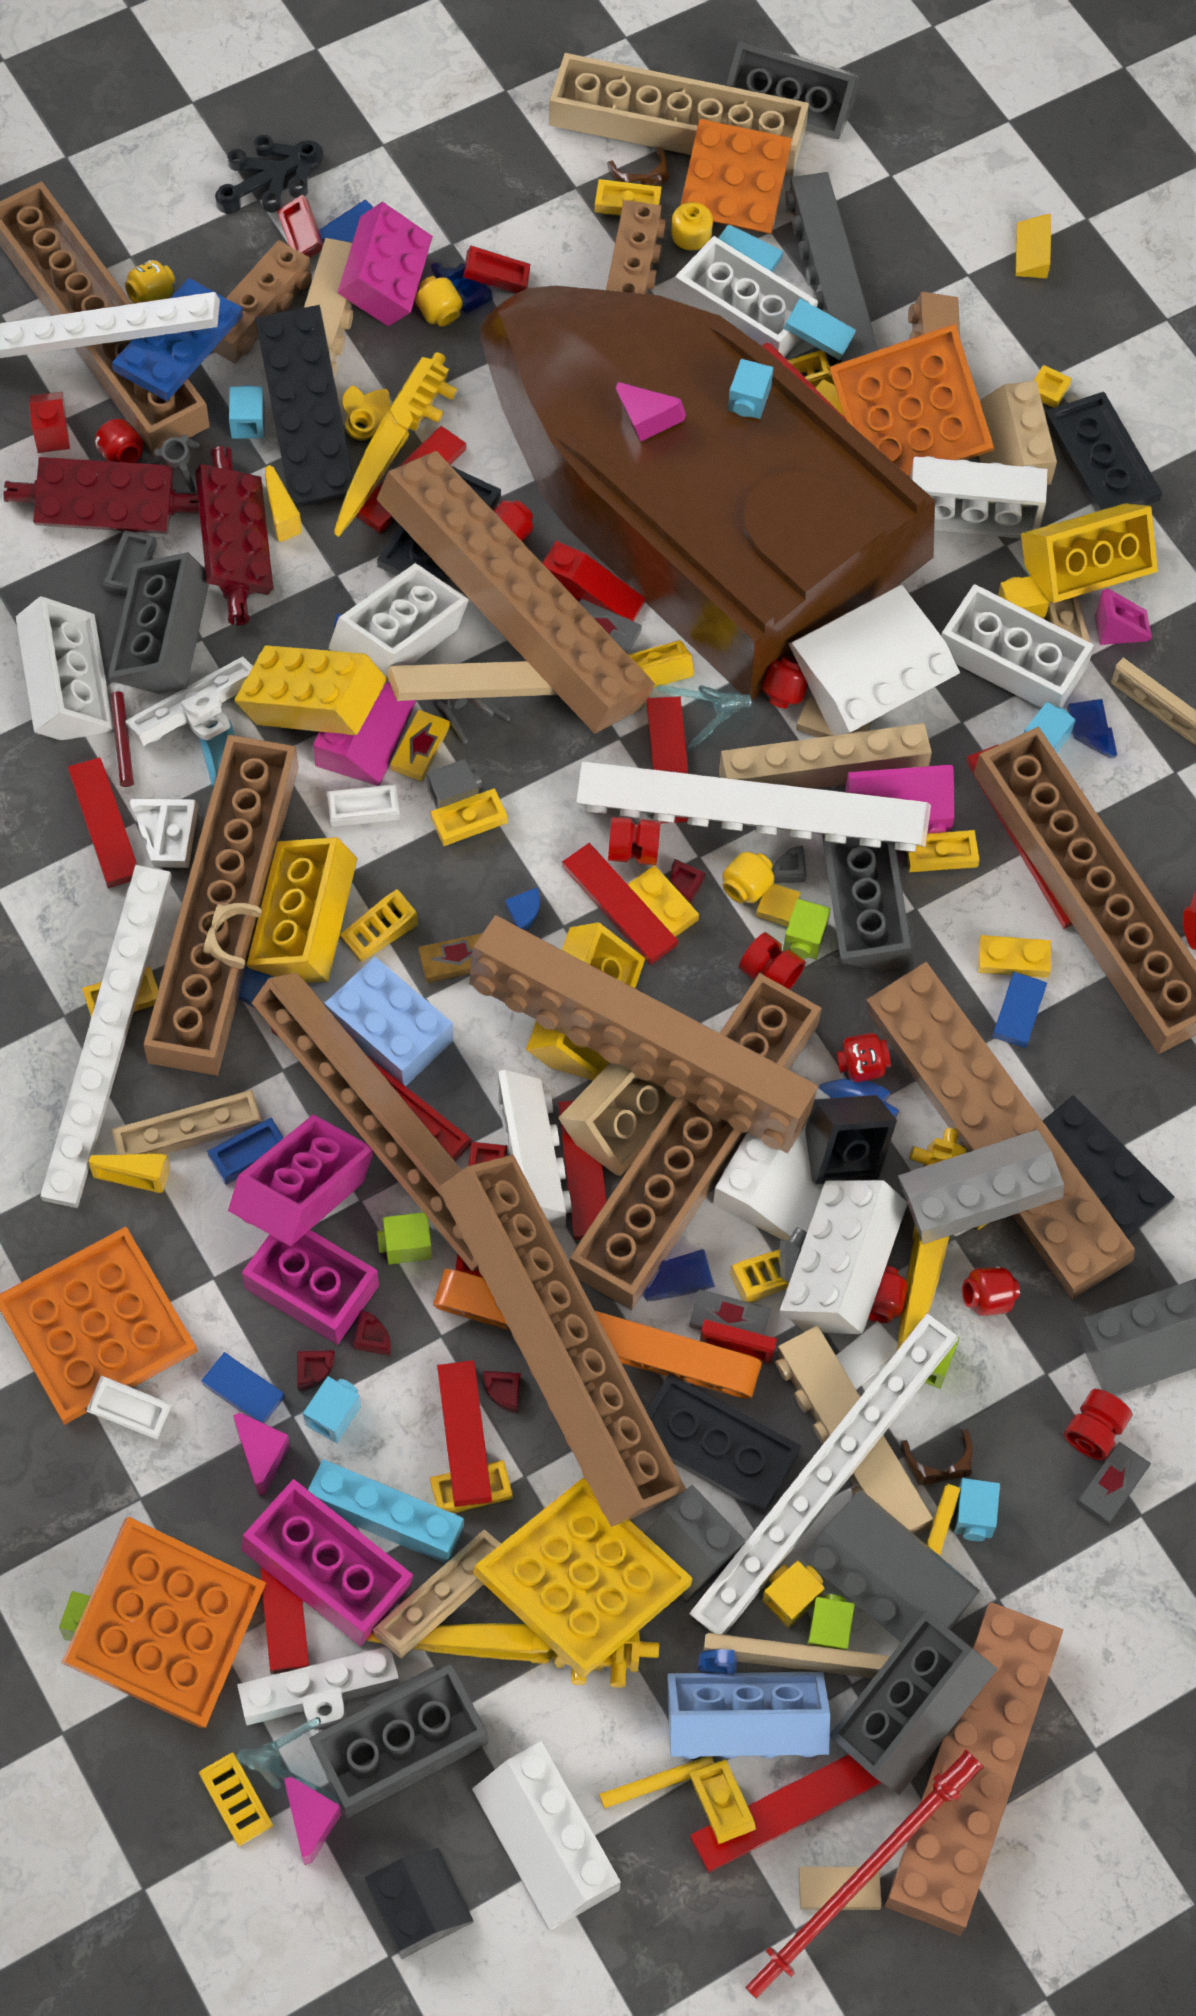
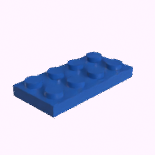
M188 278L171 298L211 293L213 291ZM217 294L220 299L217 327L133 339L112 362V369L117 374L168 401L243 317V308Z

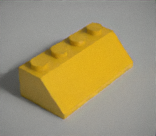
M1125 503L1021 533L1025 567L1050 603H1056L1158 572L1151 506Z
M338 837L277 842L261 905L262 913L258 917L247 961V966L250 969L275 977L297 972L306 983L329 981L358 859Z
M599 922L570 927L562 950L633 988H636L646 959ZM536 1020L526 1051L548 1067L594 1080L610 1063L598 1052L586 1046L576 1045L568 1036L554 1029H546Z

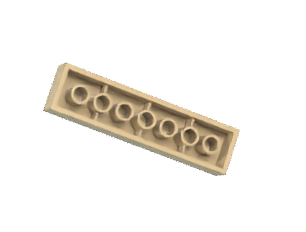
M565 53L550 97L549 126L655 148L662 147L664 150L691 155L699 119L792 138L793 142L785 175L793 176L806 130L809 103Z

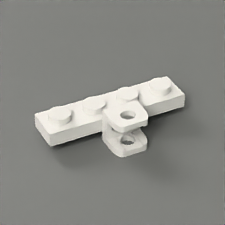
M242 656L191 684L186 689L180 690L126 720L125 723L129 732L145 746L148 743L159 740L164 734L175 728L189 723L191 730L203 740L212 739L230 728L229 720L221 710L222 702L238 694L253 665ZM213 724H217V725H216L215 727H213V728H208L209 726H211V725H213Z
M386 1646L237 1685L247 1726L304 1711L310 1736H313L322 1731L321 1727L336 1724L347 1718L343 1701L388 1690L400 1683L392 1651Z

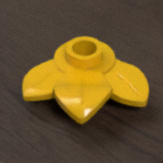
M351 385L346 390L342 398V406L347 414L344 426L346 432L352 438L364 441L374 436L390 408V398L387 389L375 390L366 395H363L354 385ZM355 423H362L366 429L357 427Z

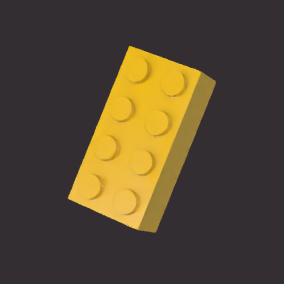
M265 645L234 701L256 725L357 735L388 679L368 655L364 653Z

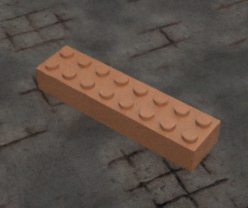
M989 1602L972 1648L998 1669L939 1744L920 1803L933 1791V1784L936 1782L933 1778L938 1773L942 1775L961 1756L965 1749L984 1766V1769L980 1770L959 1792L961 1797L957 1801L953 1799L951 1802H944L906 1842L884 1907L961 1936L965 1930L1064 1629Z

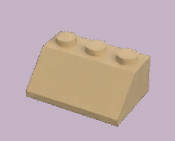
M1028 381L1004 384L980 399L995 450L978 456L980 463L988 464L1001 463L1010 466H1034L1036 468L1048 469L1047 485H1050L1057 460L1037 382Z
M609 1063L558 1119L579 1148L615 1175L621 1176L634 1162L676 1097L670 1095L660 1085L650 1080L645 1081L638 1078L630 1069L618 1063Z

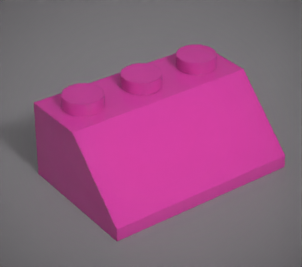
M390 682L386 683L357 735L329 732L318 733L313 744L315 766L380 786L414 709L416 700L396 701Z
M953 765L848 772L845 793L927 802L931 804L927 834L951 832L954 822Z

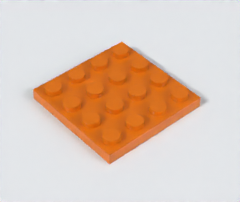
M956 324L829 367L847 422L909 477L914 457L930 456L945 460H968L995 450Z
M127 1227L114 1232L0 1294V1312L64 1425L87 1413L86 1410L101 1376L133 1388L198 1352L194 1341Z
M127 1517L124 1519L61 1664L200 1729L206 1728L266 1582L144 1523Z

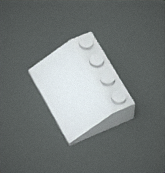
M903 585L891 589L789 643L833 735L850 733L960 673L945 640Z
M818 1088L815 1099L830 1098ZM806 1125L788 1154L780 1149L769 1148L761 1139L747 1132L715 1187L713 1204L782 1240L788 1241L796 1227L808 1232L824 1184L815 1185L812 1181L805 1133Z

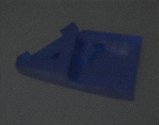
M437 262L431 264L432 272L436 278L444 277L452 282L462 299L461 309L466 314L493 300L492 290L486 284L463 277L465 263H459V266L456 268H442L441 263Z
M1097 699L1069 703L1067 712L1076 719L1072 730L1074 739L1110 759L1115 758L1117 751L1112 727L1108 728L1103 700Z
M701 1249L669 1259L668 1261L663 1260L658 1267L659 1272L650 1288L647 1287L643 1294L648 1302L695 1293L699 1289L706 1290L716 1287L705 1250Z

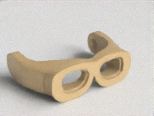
M218 903L212 925L205 940L203 952L211 954L214 958L228 966L238 969L244 968L246 961L224 952L218 945L215 934L219 926L228 918L236 914L260 917L262 909L247 903L226 905Z

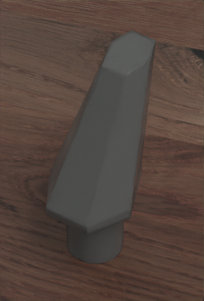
M799 1227L795 1228L788 1241L780 1240V1277L788 1284L807 1234L805 1230Z

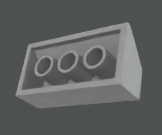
M1038 1129L898 1175L922 1245L1062 1199L1064 1194V1183L1055 1159Z

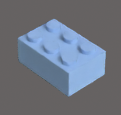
M375 956L324 1003L326 1008L361 1050L405 1086L453 1042V1023Z

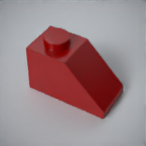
M63 392L30 396V415L37 453L70 449Z

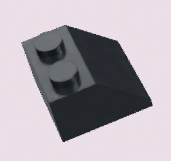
M878 1095L814 1100L805 1127L811 1176L815 1185L825 1184V1181L879 1179L897 1119Z
M439 1848L401 1858L365 1877L369 1893L401 1959L474 1922Z

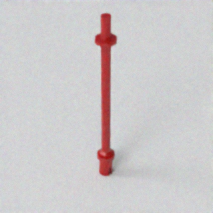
M967 1749L942 1775L938 1773L933 1778L936 1781L933 1784V1791L779 1952L771 1947L766 1950L772 1960L745 1987L753 1997L757 1999L783 1971L792 1977L795 1974L794 1969L790 1965L792 1961L944 1802H951L953 1799L957 1801L961 1797L959 1792L980 1770L984 1769V1766Z

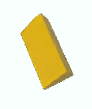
M1051 214L1017 222L1015 276L1047 278L1051 257Z
M681 640L629 654L634 662L655 683L653 688L694 676L692 655Z

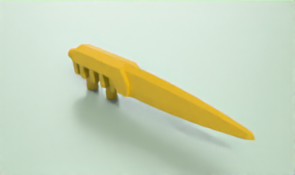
M436 352L431 359L422 357L418 361L381 421L361 459L342 505L334 529L338 537L352 522L385 475L401 447H403L408 439V429L416 432L421 419L423 420L425 417L436 423L441 421L444 412L432 406L435 396L437 397L440 394L450 400L454 399L458 389L445 383L449 369L443 366L446 360L443 354Z
M946 1128L943 1139L935 1138L927 1146V1150L913 1146L909 1154V1160L921 1163L925 1167L965 1154L966 1148L957 1144L958 1134L956 1130ZM916 1226L914 1227L913 1244L906 1276L908 1293L904 1312L900 1316L897 1351L925 1315L929 1314L949 1236L922 1245Z
M526 1624L438 1625L413 1648L414 1650L531 1661V1663L547 1664L554 1658L556 1668H564V1664L568 1665ZM638 1631L599 1664L595 1670L603 1671V1667H611L610 1686L623 1688L626 1686V1668H629L630 1672H638L639 1657L658 1658L659 1642L640 1641ZM374 1632L366 1639L370 1642L383 1644L374 1636ZM572 1669L571 1683L573 1685H585L587 1676L582 1678Z

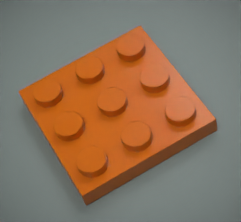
M699 119L681 204L697 202L706 206L713 216V223L729 224L736 228L772 235L793 139Z

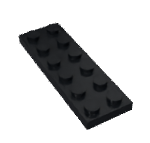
M320 304L255 317L288 494L296 507L345 498L353 480V472Z

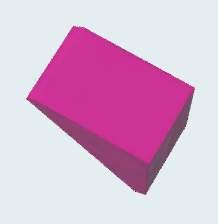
M617 383V393L640 442L684 421L686 413L681 399L624 383Z
M1108 588L1102 591L1095 613L1100 645L1147 642L1152 639L1146 609Z
M242 1413L233 1415L235 1426L258 1496L266 1494L290 1449L289 1437L287 1434Z
M293 1777L285 1778L284 1782L304 1865H307L314 1861L342 1812L339 1804Z

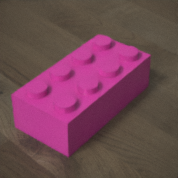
M313 1114L238 1175L228 1211L240 1217L244 1222L252 1224L272 1235L276 1240L292 1246L364 1183L374 1151L368 1144Z
M295 1479L268 1506L243 1534L241 1551L360 1647L373 1632V1628L388 1616L411 1587L413 1578L411 1572Z

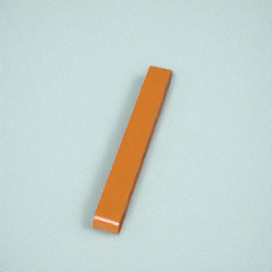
M452 1269L443 1270L433 1302L435 1308L511 1331L504 1316L498 1309L484 1278ZM595 1311L622 1364L666 1377L670 1373L690 1384L743 1399H752L762 1365L759 1359Z

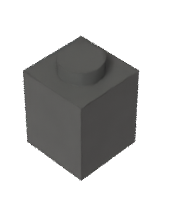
M466 759L427 772L428 791L436 809L477 795L479 790L483 789L477 770L471 771Z

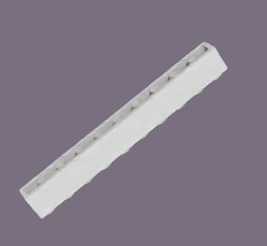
M583 761L581 763L576 803L586 806V812L606 815L608 808L620 810L619 816L640 819L641 813L654 814L653 820L674 823L675 817L688 818V825L708 827L709 821L722 822V829L742 831L743 825L756 826L755 833L777 835V829L790 830V837L811 839L812 833L825 835V841L842 844H846V837L860 839V846L880 848L881 842L895 843L894 850L915 852L916 846L926 847L931 804L921 801Z

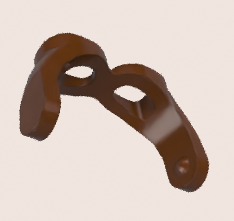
M662 147L656 148V155L660 164L647 174L621 172L617 169L613 160L607 162L608 170L614 181L632 183L641 180L639 183L634 184L646 185L648 183L650 186H659L666 183L669 179L667 159Z
M967 1428L961 1429V1439L965 1454L956 1464L946 1470L927 1467L917 1462L911 1455L908 1441H901L904 1460L912 1474L916 1477L918 1485L963 1478L972 1474L973 1447Z

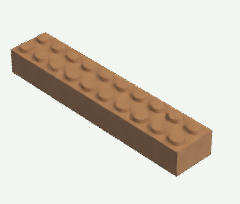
M42 181L0 201V246L51 316L132 304ZM133 339L75 347L77 353L127 422L140 434L144 445L152 456H155V450L161 449L167 439L171 437L180 438L182 435H187L190 438L210 427L207 404L189 379L181 385L168 401H165L113 371L112 362Z
M437 451L388 471L377 497L380 504L594 734L642 709L655 683Z
M1038 726L979 754L974 771L975 777L1157 1054L1196 1036V960L1040 727Z
M234 735L227 736L143 1045L149 1064L215 1076L219 1075L258 917L236 914L225 920L215 934L217 943L224 952L246 961L244 968L238 969L228 966L214 958L211 954L204 953V944L218 903L223 905L247 903L261 908L276 845L280 841L299 768L296 746Z
M496 915L474 945L469 984L479 993L485 996H493L504 1002L512 1011L517 1013L523 1012L536 1019L544 1028L554 1029L568 1036L576 1045L586 1046L598 1052L606 1061L613 1064L618 1063L630 1069L638 1078L645 1081L650 1080L660 1085L670 1095L690 1101L697 1105L702 1112L708 1115H716L729 1122L734 1129L752 1134L761 1139L769 1148L780 1149L788 1154L808 1122L819 1087L817 1084Z
M927 962L866 999L868 1015L947 1126L956 1130L958 1141L962 1147L966 1148L967 1153L1037 1129L1039 1130L1053 1154L1063 1180V1198L1014 1214L1012 1217L1072 1300L1134 1261L1135 1248Z
M759 973L720 1031V1034L790 1070L817 1029L822 1008ZM676 1097L570 1256L569 1263L577 1278L632 1311L734 1156L747 1132H740L720 1117L708 1115L690 1101Z
M510 1155L467 1166L440 1185L438 1189L445 1201V1205L453 1216L462 1234V1238L479 1268L480 1274L485 1279L498 1309L504 1316L515 1342L518 1344L530 1367L531 1374L536 1379L549 1409L556 1418L565 1436V1440L581 1467L583 1476L588 1481L610 1526H616L654 1510L683 1493L686 1487L515 1156Z

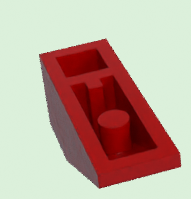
M555 541L542 563L578 602L584 599L631 621L636 619L645 603V597L586 553L558 541Z

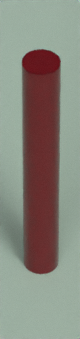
M116 691L110 694L120 785L122 787H130L134 785L128 728L125 723L127 717L124 693Z

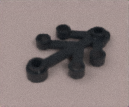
M259 135L254 140L255 153L258 156L267 157L275 155L286 157V159L278 162L246 157V153L241 149L231 150L227 155L230 169L234 171L250 170L260 173L235 186L231 184L220 186L215 194L217 209L225 214L235 213L241 207V198L270 183L269 191L262 195L263 209L269 213L277 212L282 206L281 194L286 175L296 168V176L289 180V193L294 198H298L301 195L306 196L308 194L307 182L310 171L317 169L324 157L322 147L317 142L310 140L301 141L295 146L273 143L270 136ZM296 186H302V188H300V189H296V188H294V187H296ZM270 200L276 201L274 203H268V201Z

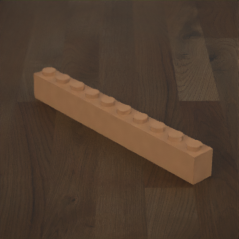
M297 972L269 978L252 1001L254 1007L472 1271L478 1270L479 1268L438 1189L440 1185L461 1171L460 1167Z

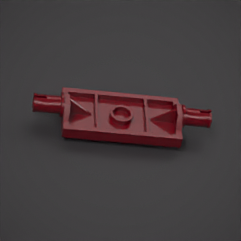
M217 446L211 450L213 466L200 464L195 471L206 584L220 587L223 597L227 600L228 622L233 625L235 623L234 617H236V626L247 624L250 620L247 597L254 593L269 595L274 588L261 476L233 471L232 449L226 447L225 455L224 446Z
M39 457L37 480L34 483L5 481L4 488H7V491H3L5 502L34 504L33 523L36 526L112 531L127 530L131 532L168 534L169 521L175 513L199 514L198 494L176 493L172 483L173 468L168 465Z

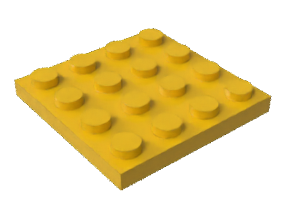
M585 1478L580 1479L478 1562L473 1570V1574L582 1678L587 1676L687 1590L693 1580L685 1570L630 1520L611 1527Z

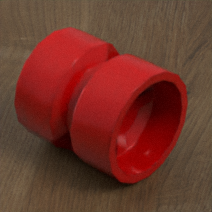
M612 816L608 861L627 863L631 858H635L637 864L657 866L661 821L641 819L638 824H634L631 818Z
M763 932L748 947L738 968L754 981L760 973L790 990L802 974L806 961L790 949L782 951V943L767 932Z
M1095 1388L1091 1389L1080 1407L1081 1414H1076L1063 1435L1067 1442L1083 1455L1094 1460L1103 1461L1115 1445V1435L1122 1434L1133 1414L1131 1409L1121 1399L1107 1391Z

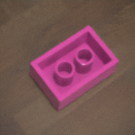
M382 201L360 216L337 293L389 327L411 313L433 236Z
M309 1230L292 1246L276 1240L269 1234L242 1272L246 1290L336 1345L340 1343L361 1313V1310H363L379 1287L378 1272L375 1268L312 1230Z

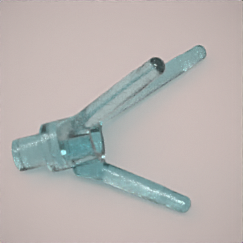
M664 685L657 686V691L713 702L717 717L686 746L687 752H691L721 722L729 718L731 713L739 712L741 708L751 707L750 695H738L737 692L723 693L704 685L699 686V691Z
M319 1717L304 1723L276 1741L265 1744L263 1748L254 1747L252 1750L242 1748L237 1756L239 1763L248 1765L250 1770L261 1773L274 1789H279L281 1786L275 1775L283 1779L293 1777L333 1802L339 1803L334 1794L293 1774L280 1765L281 1755L279 1749L321 1724Z

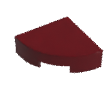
M674 859L671 868V884L691 904L706 878V873Z
M361 1310L353 1344L354 1349L391 1356V1341L385 1326L375 1315Z
M335 1350L297 1351L298 1391L314 1388L327 1378L334 1366Z
M483 1370L484 1386L491 1400L506 1411L518 1413L521 1373Z

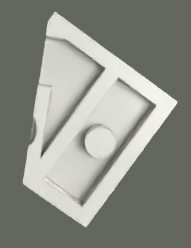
M131 799V808L135 813L141 835L146 843V848L154 867L189 868L199 809L196 800Z

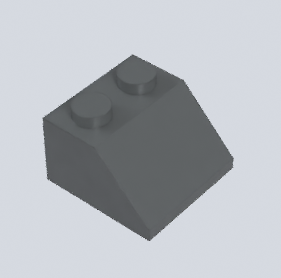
M693 1484L669 1504L644 1533L693 1578L691 1586L680 1595L686 1603L726 1568L745 1543V1539Z

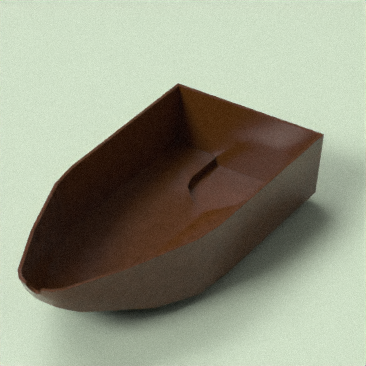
M554 285L528 288L513 295L495 307L481 323L480 342L502 410L542 497L563 524L624 583L645 597V603L749 702L764 692L762 690V683L772 662L780 660L782 655L795 657L789 643L897 587L934 558L935 500L768 350L722 316L659 295ZM741 359L774 367L771 390L760 419L750 416L743 417L735 412L728 411L729 392ZM620 382L681 399L686 413L684 421L640 442L617 393V383Z

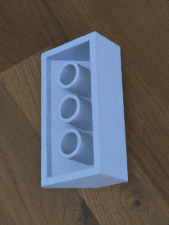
M823 1672L668 1673V1720L671 1757L694 1759L699 1756H721L723 1758L761 1756L773 1758L778 1755H800L802 1757L829 1755L830 1709Z

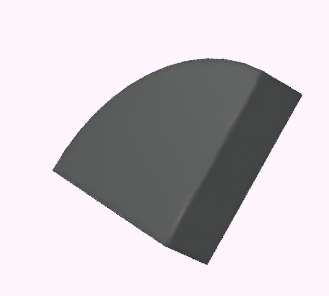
M803 846L788 849L774 863L772 868L774 883L805 882L806 870Z

